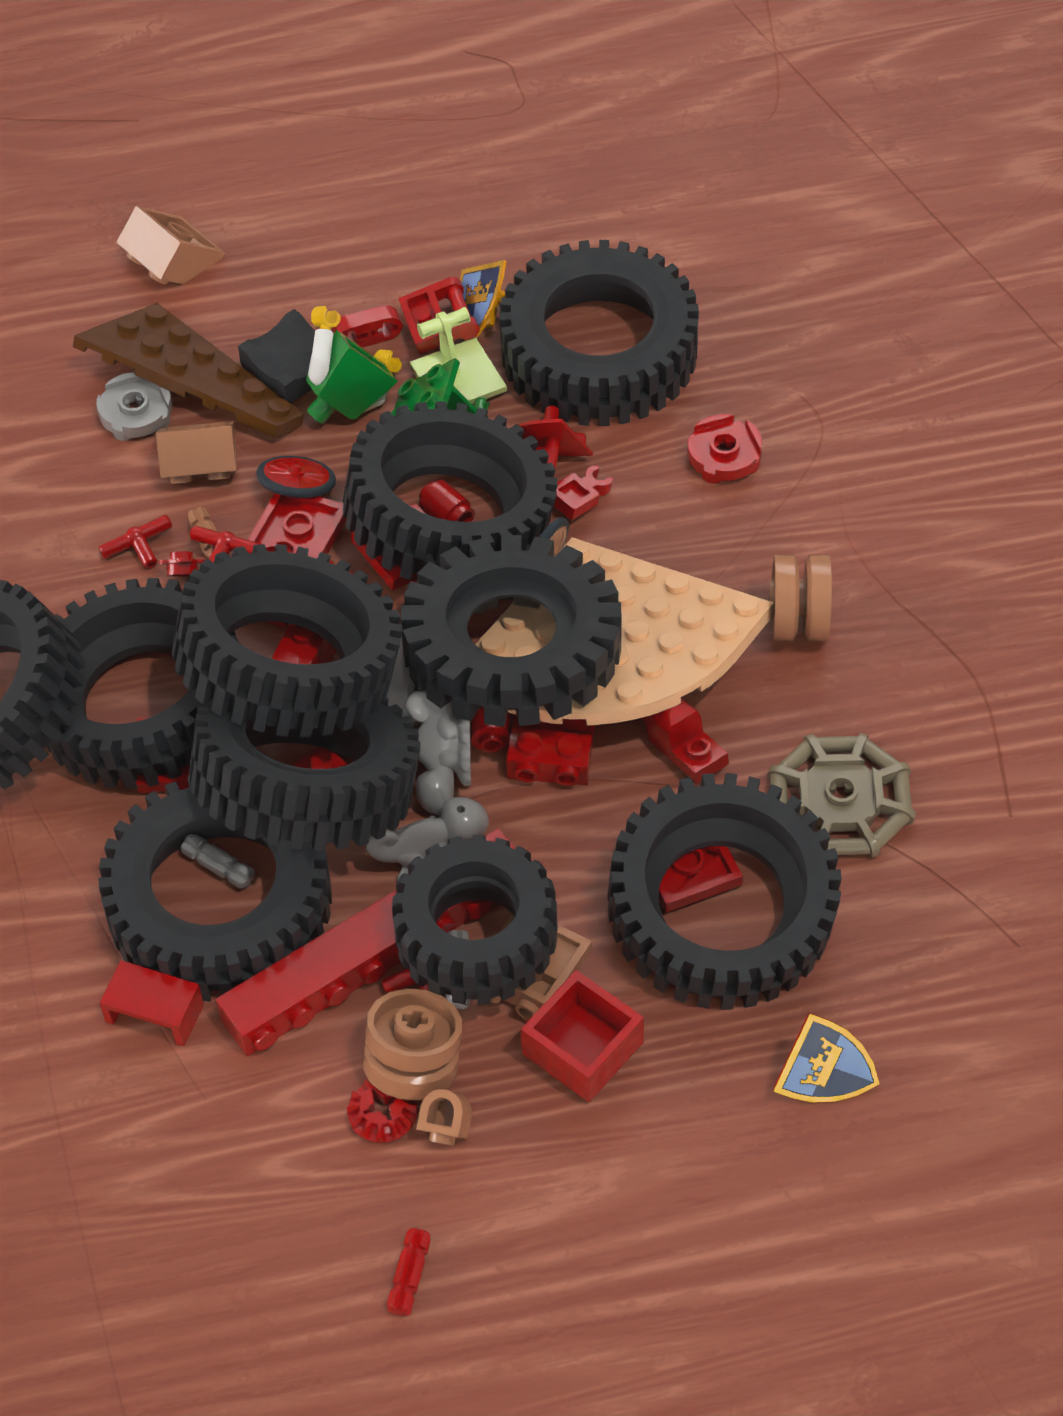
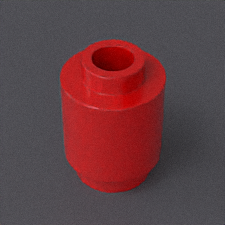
M445 480L429 482L419 494V507L425 514L449 521H473L475 511L471 508L470 501Z
M480 707L470 721L472 744L476 748L488 753L498 752L509 744L511 734L509 712L505 726L484 724V707Z

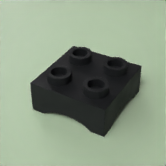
M293 309L285 314L280 322L270 331L258 338L248 339L238 346L241 366L291 404L312 389L307 383L306 378L310 366L315 330L297 310Z

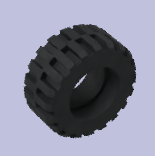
M473 835V840L464 841L461 840V836L448 839V845L440 847L439 844H435L426 849L425 858L415 857L407 866L408 874L404 873L400 876L396 884L397 894L392 899L396 948H398L399 959L404 969L410 970L411 978L422 987L428 983L430 992L443 997L445 994L452 996L453 1003L466 1004L467 999L478 1000V1005L491 1004L490 998L500 996L501 1000H506L515 996V989L519 986L522 990H526L535 983V972L539 975L544 973L550 964V955L555 953L558 931L555 888L552 880L547 878V870L538 860L531 862V853L521 846L512 849L510 848V841L497 837L495 842L487 841L485 835ZM469 900H487L497 903L509 910L515 917L500 933L479 940L457 938L446 933L436 924L446 910L458 903Z

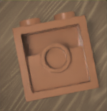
M513 914L507 920V922L500 930V932L503 931L513 921V919L515 918ZM557 924L555 953L550 955V964L545 972L540 975L535 972V983L526 990H522L519 986L515 989V996L505 1001L515 1005V1011L528 1021L575 970H579L592 950L591 940ZM493 997L490 1000L492 1003H499L501 997Z

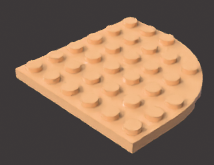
M572 537L566 545L583 553V564L591 560L599 564L605 570V581L612 579L619 592L618 602H621L622 612L619 665L615 664V675L607 687L598 685V696L584 707L572 699V713L555 720L552 719L544 706H540V721L562 724L563 719H586L587 725L611 724L653 715L680 704V697L695 689L702 692L729 670L773 617L774 603ZM513 602L475 645L483 651L496 656L520 657L529 655L542 649L553 638L556 631L555 619L549 610L541 604L539 609L514 605ZM508 710L509 713L517 715L516 710Z

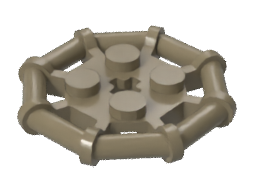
M861 732L859 736L815 737L813 733L803 737V742L778 765L770 766L767 778L770 781V785L774 784L782 788L780 801L785 804L788 801L787 785L799 787L800 801L802 802L799 815H805L811 810L818 818L817 829L825 828L829 835L831 832L856 831L860 837L830 839L828 849L835 848L837 855L867 854L870 858H873L880 854V849L905 825H911L914 822L916 812L912 808L909 776L912 771L906 762L896 760L869 740L868 734ZM825 752H852V753H851V754H826ZM862 756L867 757L879 766L881 770L872 767L871 771L864 765ZM808 758L815 760L814 766L808 772L807 769L803 772L796 770ZM889 782L893 784L895 801L884 798V784ZM837 787H844L845 793L852 795L847 798H837L832 794L836 792ZM880 813L890 816L874 833L871 831L869 826L873 824L874 818Z

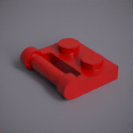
M449 277L398 298L419 354L440 347L439 333L421 339L417 330V324L436 318L437 313L442 312L438 301L445 298L448 299L453 311L466 307L468 310L463 297L464 287L459 278ZM470 315L469 323L467 322L452 328L453 341L459 338L464 340L473 339L479 334L480 328L477 320Z

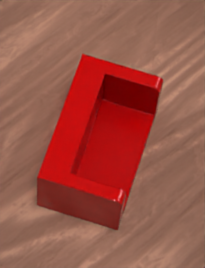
M120 960L99 1002L105 1022L114 1025L121 1013L172 1029L175 1044L185 1046L204 1007L199 984Z

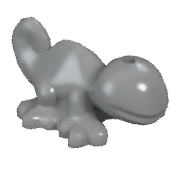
M422 689L409 695L404 705L412 719L423 723L418 729V741H420L418 759L428 771L418 776L416 780V797L424 810L439 816L442 805L449 799L454 798V772L457 773L463 785H471L470 721L460 717L455 718V715H452L450 703L440 709L426 698V689Z
M454 797L442 805L438 818L431 815L428 819L418 820L398 830H386V835L378 840L371 836L369 843L366 844V850L377 861L400 863L403 865L397 878L398 882L402 874H408L407 866L414 858L418 856L422 859L425 858V850L433 845L439 844L440 847L448 845V839L461 836V840L464 841L473 840V835H483L489 826L488 814L485 808L477 801L466 797Z

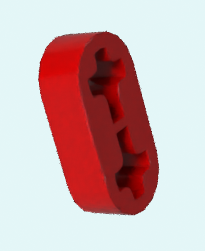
M383 305L340 317L339 324L336 327H332V332L334 333L338 330L363 348L394 339L402 331L403 325L396 309L389 305Z

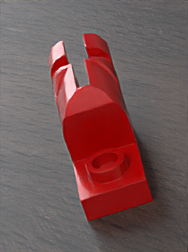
M680 697V704L659 713L642 717L641 719L647 725L649 741L698 784L701 782L702 774L716 773L729 765L728 753L703 731L702 718L699 712L683 697Z

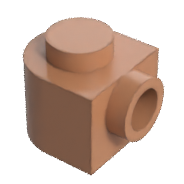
M438 1089L430 1092L422 1101L416 1130L430 1132L429 1141L455 1146L456 1137L468 1139L472 1118V1108L469 1100L463 1094L451 1090Z

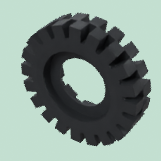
M521 535L501 536V551L495 552L488 537L470 541L469 558L457 547L440 554V567L431 562L426 564L417 573L418 583L410 582L404 594V605H401L402 647L405 667H409L410 679L418 690L426 687V698L440 709L452 701V715L468 721L473 719L480 707H484V724L505 726L508 710H516L519 726L540 724V706H544L553 720L572 713V699L583 707L598 696V685L606 688L615 675V664L619 665L622 642L621 602H618L619 592L613 580L605 581V570L594 560L583 564V553L568 545L554 557L553 540L535 537L529 551H522ZM513 599L514 605L539 609L540 604L543 605L554 617L556 631L546 646L532 654L520 657H502L487 653L472 642L467 631L468 621L473 613L478 614L498 607V600Z

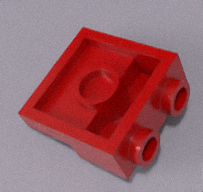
M515 715L514 726L511 727L507 754V779H517L525 783L540 781L558 783L563 786H588L596 725H587L586 719H563L562 724L540 721V724L519 726L517 715Z

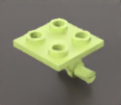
M466 307L448 314L444 311L437 313L436 318L417 324V330L421 339L439 333L440 351L410 361V368L415 376L418 378L426 374L436 364L443 365L456 358L460 365L453 386L471 404H474L476 398L483 397L487 399L506 392V384L476 337L454 345L451 333L452 328L470 322V315Z

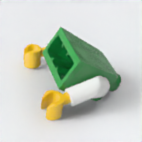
M316 306L311 312L312 323L320 329L315 331L310 366L306 378L307 383L318 396L307 408V412L321 424H324L335 410H338L349 419H356L362 413L383 405L388 391L398 382L391 372L396 373L402 367L399 358H392V350L381 349L373 356L338 330L334 333L330 331L332 327H336L339 324L340 315L336 310L328 311L326 315V306Z

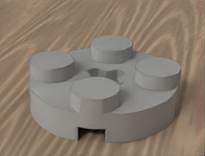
M134 372L122 374L111 379L105 385L106 391L101 395V398L98 395L96 404L99 419L102 425L111 431L117 440L128 441L135 437L146 436L170 424L172 402L169 390L136 376ZM136 401L138 405H141L137 408H130L129 403Z

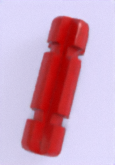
M410 1228L406 1232L403 1243L405 1247L401 1250L392 1282L394 1286L390 1290L387 1300V1309L394 1315L409 1316L412 1312L415 1301L413 1297L418 1290L426 1261L424 1257L428 1253L431 1242L430 1233L426 1230Z

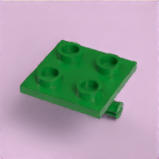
M454 358L443 365L436 364L426 374L416 379L411 378L405 381L398 389V398L391 414L395 416L397 407L407 405L409 410L413 412L415 403L426 402L428 409H435L436 401L447 402V409L456 410L457 403L467 404L466 412L476 414L478 407L488 410L490 402H486V398L479 397L475 399L473 406L453 386L460 362Z

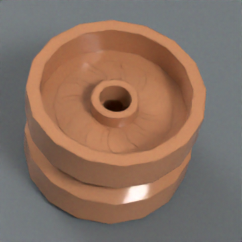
M794 554L773 555L772 579H769L768 601L774 603V615L771 618L773 641H793L798 632L799 616H803V630L808 641H829L832 605L830 555L809 554L804 564L803 579H799V565Z
M421 989L397 990L377 999L367 1014L363 1070L369 1082L382 1093L406 1100H422L434 1090L448 1089L457 1076L462 1035V1018L457 1008L443 996Z

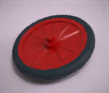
M301 456L273 457L263 461L256 471L257 479L262 486L276 494L287 497L313 498L322 496L330 492L336 484V476L327 465Z

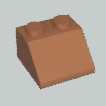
M135 206L117 240V243L127 251L126 256L131 261L145 266L150 270L148 275L162 284H167L168 281L185 284L220 261L225 255L223 250L183 217L140 206Z
M234 420L161 427L156 432L161 478L170 477L171 484L192 482V475L207 474L208 480L230 478V471H236L238 468Z

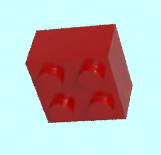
M575 970L521 1028L522 1055L589 1103L644 1043V1017L578 970Z

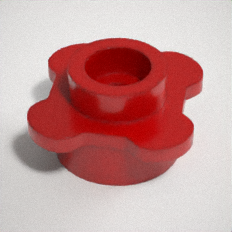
M191 551L170 552V559L159 560V565L167 566V576L184 577L190 576L194 569L198 570L197 564H201L205 559H193V552Z

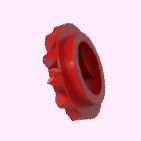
M365 1079L362 1087L357 1091H352L351 1099L347 1106L348 1121L355 1133L365 1140L375 1143L391 1142L401 1138L412 1128L417 1117L416 1100L398 1099L382 1093ZM375 1098L381 1100L383 1104L391 1103L389 1105L390 1120L385 1115L383 1116L380 1111L372 1113L375 1110Z

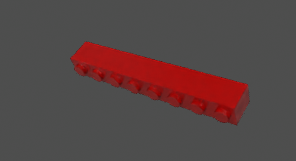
M499 828L486 835L487 841L495 842L496 837L509 841ZM510 842V848L515 849L513 844ZM396 890L215 999L220 1021L247 1057L258 1050L268 1049L280 1036L293 1028H301L307 1025L319 1012L329 1006L341 1004L349 997L350 993L365 984L377 982L384 976L386 971L401 963L398 948H396L392 915V899L397 894ZM469 900L458 903L446 910L436 924L448 933L451 930H456L457 927L471 919L481 918L497 903L487 900Z

